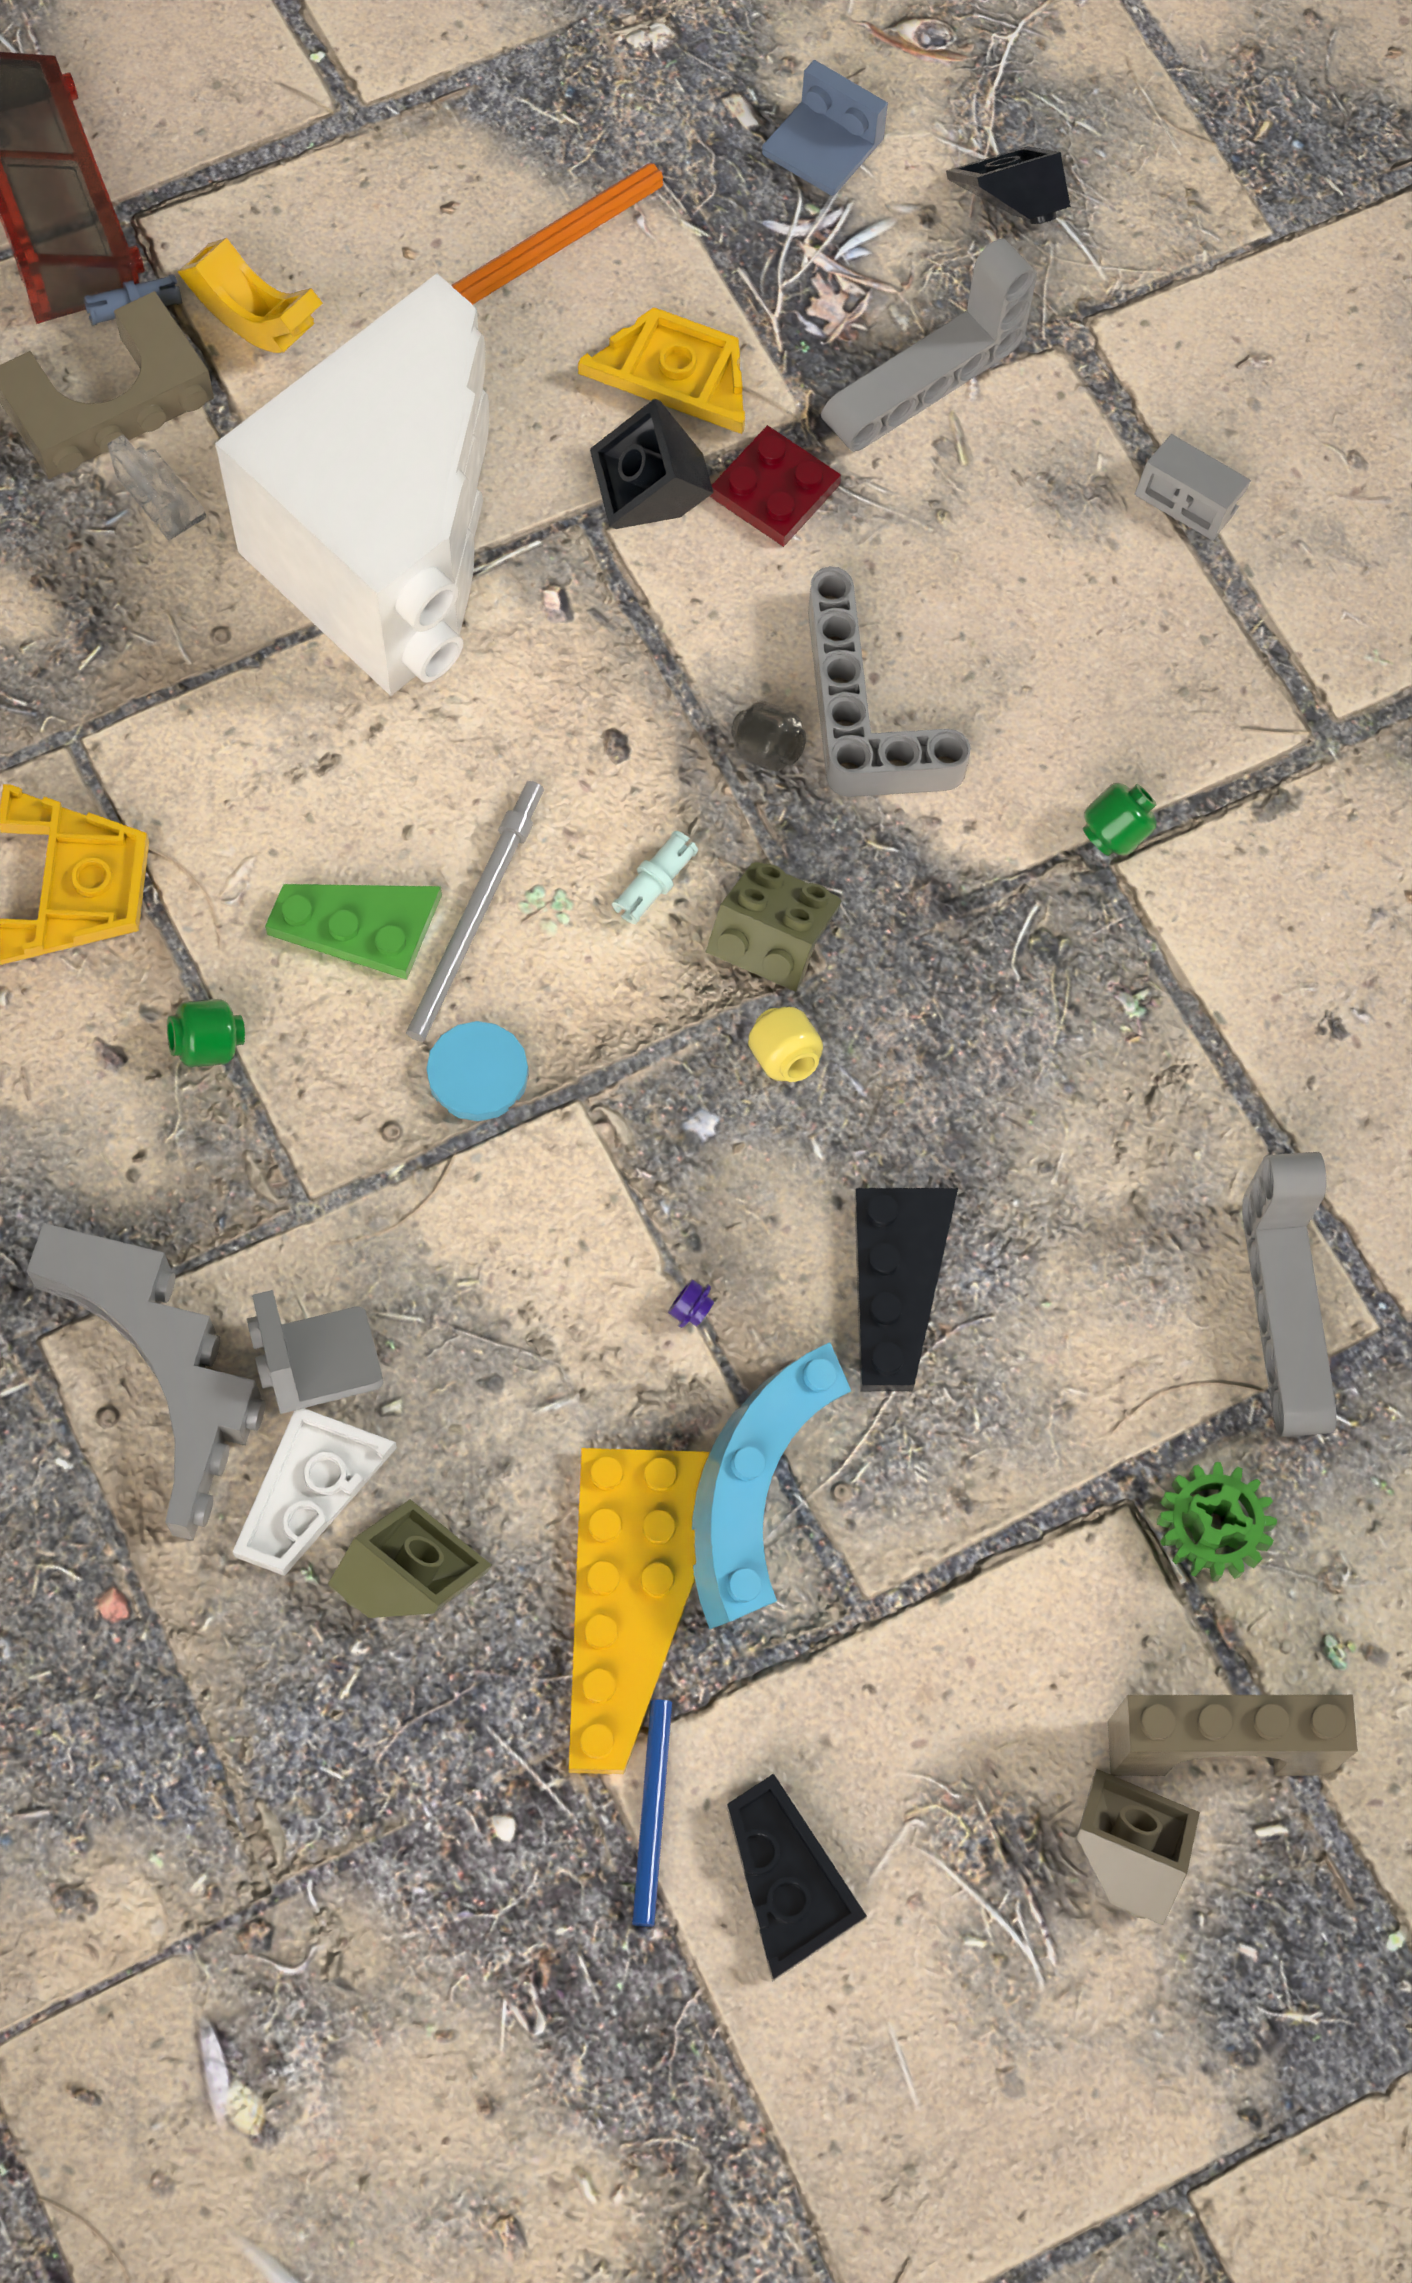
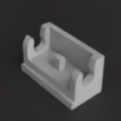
M1171 434L1147 461L1135 495L1214 541L1239 508L1236 503L1248 489L1251 480Z

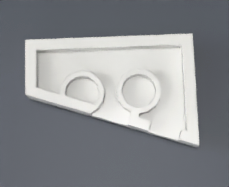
M305 1408L294 1410L233 1549L234 1556L285 1576L396 1450V1442Z

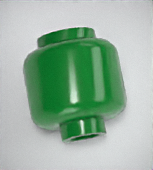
M1113 783L1086 808L1084 818L1087 824L1083 827V831L1088 839L1105 855L1110 856L1113 852L1122 856L1129 855L1156 829L1157 821L1151 810L1157 804L1150 794L1138 784L1130 789L1124 784Z
M222 999L185 1001L178 1006L175 1015H171L167 1019V1039L170 1053L172 1056H179L182 1063L188 1067L228 1064L234 1058L236 1046L244 1045L245 1042L243 1018L241 1015H233L229 1004Z

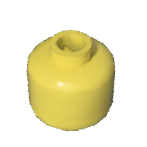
M795 1007L766 1010L757 1018L749 1033L748 1045L766 1075L776 1081H801L810 1076L819 1064L823 1050L822 1040L804 1012Z

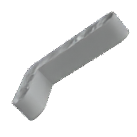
M1001 238L993 241L976 259L967 311L835 394L822 410L821 418L851 451H859L1007 357L1020 345L1025 336L1037 278L1036 270L1006 239Z
M829 566L820 569L811 579L808 617L825 772L829 787L835 793L847 797L938 792L957 788L965 778L971 749L969 741L963 733L953 729L871 733L854 583L851 576L839 567ZM824 596H834L838 599L830 600L824 598ZM828 637H839L843 640L832 641ZM842 678L847 680L848 683H836L832 679ZM847 720L854 725L842 726L836 723V721ZM949 757L953 759L955 762L944 763L942 761H939L937 758ZM901 760L907 765L895 766L889 761ZM853 763L859 768L846 769L840 764Z
M1320 1152L1266 1155L1243 1197L1242 1215L1273 1420L1279 1437L1331 1434L1336 1429V1404L1307 1230L1308 1223L1326 1193V1169Z

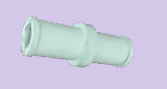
M674 831L668 841L650 861L644 860L637 868V877L619 898L615 899L612 903V907L617 913L622 909L625 910L621 917L629 923L637 924L640 917L660 894H667L674 886L672 881L691 857L695 856L698 852L694 842H691L688 846L685 845L690 838L682 832Z

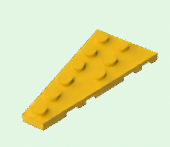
M581 1448L569 1773H625L650 1700L695 1583L693 1565L696 1564L695 1529L692 1530V1517L697 1488L710 1452Z

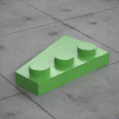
M283 884L265 925L266 932L269 936L407 980L441 899V886Z

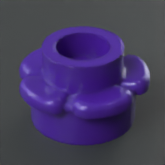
M691 1279L679 1293L668 1310V1313L679 1321L678 1327L683 1328L688 1322L697 1327L708 1314L715 1302L707 1296L711 1290L709 1284L703 1287Z

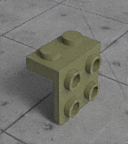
M754 862L748 867L720 904L706 953L796 992L803 982L815 944L838 912L841 899L819 884L807 883L784 873L778 866Z

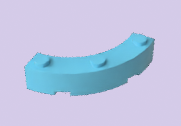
M830 1342L805 1354L766 1379L728 1419L715 1440L706 1460L696 1492L692 1530L695 1529L696 1564L693 1565L695 1582L709 1629L731 1622L777 1601L769 1579L764 1553L763 1519L766 1497L777 1464L791 1439L820 1409L851 1392Z

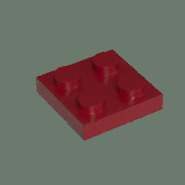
M767 425L712 484L714 493L710 495V498L784 547L840 486L841 474Z

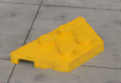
M653 307L638 317L634 325L623 328L611 336L607 347L592 357L588 353L585 354L578 362V374L650 401L657 399L666 407L740 434L745 429L738 337Z

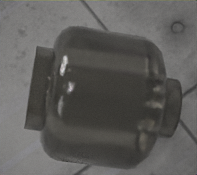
M759 700L751 704L746 710L740 711L732 723L731 734L734 737V748L738 756L766 770L777 772L787 765L795 764L805 748L806 732L803 730L802 721L795 712L771 702Z

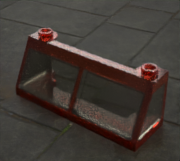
M0 52V220L12 250L21 281L26 288L36 324L86 310L85 295L90 296L123 288V282L133 280L134 284H139L138 274L144 273L145 268L137 245L129 247L77 114L73 101L79 98L71 73L62 74L56 56Z

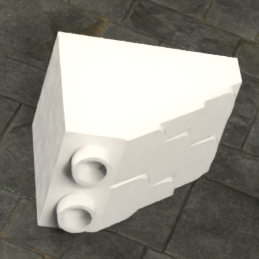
M438 273L215 443L238 553L390 696L415 676L425 683L438 679L452 667L462 651L463 639L460 637V632L472 584L474 537L483 504L482 493L477 489L489 430L488 394L483 389L485 341L484 336L478 330L477 308Z

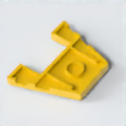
M3 784L0 804L1 833L49 835L38 919L0 918V965L139 931L149 849L147 833L90 812L87 815L62 807L59 801L45 796L43 799H39L23 793L22 789L17 786Z

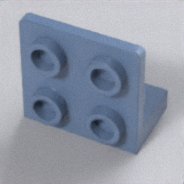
M813 60L804 70L801 103L763 144L762 154L833 196L884 139L888 102L818 61Z

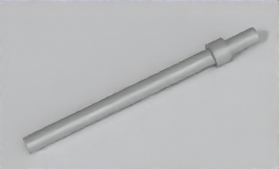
M534 781L526 782L513 811L506 812L498 829L501 836L406 1031V1034L416 1041H425L518 844L524 843L533 826L531 817L544 792V788Z

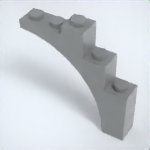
M43 1223L27 1268V1273L35 1288L73 1301L107 1321L138 1350L160 1383L167 1400L175 1439L174 1484L165 1522L173 1536L193 1541L198 1526L205 1527L211 1515L213 1495L208 1493L214 1475L221 1476L227 1464L229 1445L224 1444V1442L229 1441L246 1446L250 1430L258 1431L260 1428L266 1402L260 1399L261 1395L255 1380L205 1368V1365L213 1366L220 1345V1336L215 1335L216 1332L210 1316L160 1304L161 1302L167 1303L169 1301L175 1284V1273L171 1272L164 1252Z

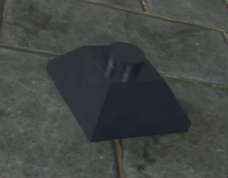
M1026 146L946 170L949 181L1013 216L1030 219V224H1040L1057 218L1056 211L1071 207L1061 152Z
M657 399L650 401L590 448L609 527L620 529L680 518L714 493L703 453L663 403Z

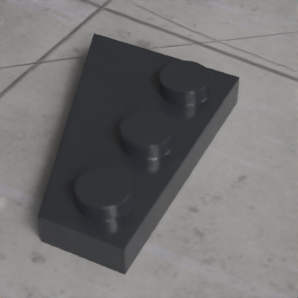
M774 1773L727 1804L730 1823L772 1982L867 1918L866 1913Z

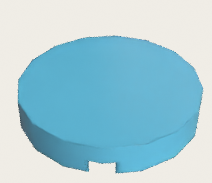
M479 1021L457 1025L441 1035L430 1050L426 1068L431 1094L436 1101H439L454 1116L473 1121L498 1118L509 1111V1107L517 1099L519 1101L524 1094L529 1074L524 1048L516 1037L497 1024Z

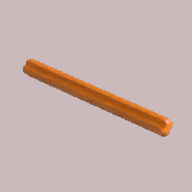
M654 163L646 164L451 286L472 305L660 189L663 186L664 178L661 170Z

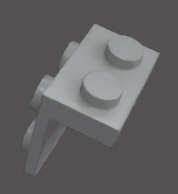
M273 1290L252 1295L257 1316L247 1318L253 1348L264 1347L265 1355L255 1357L262 1388L271 1386L274 1388L280 1414L374 1391L383 1385L382 1372L364 1308L356 1306L281 1324Z

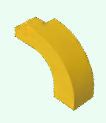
M228 238L208 243L177 271L196 297L224 325L250 344L273 353H284L315 324L311 314L323 304L312 288L294 293H284L271 287L248 266Z

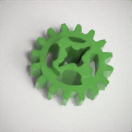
M1221 1462L1214 1463L1209 1475L1205 1474L1199 1464L1195 1465L1189 1472L1190 1481L1178 1475L1171 1484L1176 1493L1165 1492L1160 1501L1165 1508L1170 1510L1161 1512L1157 1518V1525L1170 1529L1160 1542L1162 1546L1176 1545L1178 1551L1172 1560L1175 1564L1183 1562L1186 1558L1193 1562L1190 1575L1194 1577L1204 1567L1210 1569L1212 1581L1218 1582L1226 1568L1234 1579L1239 1578L1244 1573L1243 1562L1255 1568L1262 1560L1259 1551H1268L1274 1540L1263 1533L1273 1530L1277 1524L1276 1518L1264 1515V1511L1273 1503L1272 1498L1262 1497L1258 1499L1255 1492L1261 1482L1255 1479L1247 1485L1241 1481L1243 1469L1238 1466L1228 1476L1223 1475ZM1203 1490H1218L1217 1494L1203 1497L1199 1494L1192 1497L1195 1493ZM1238 1500L1245 1507L1249 1517L1244 1515ZM1213 1513L1222 1517L1220 1523L1222 1528L1220 1530L1211 1526L1213 1521L1211 1516ZM1184 1526L1190 1529L1195 1543L1187 1535ZM1227 1545L1235 1549L1238 1546L1242 1547L1232 1553L1215 1554L1216 1549Z

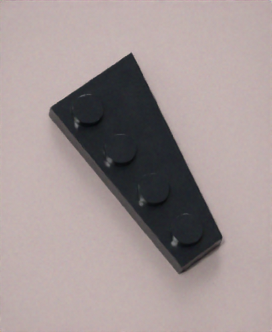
M958 1188L855 1189L860 1392L913 1391Z

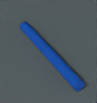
M661 1699L651 1700L632 1920V1925L643 1927L655 1926L672 1702Z

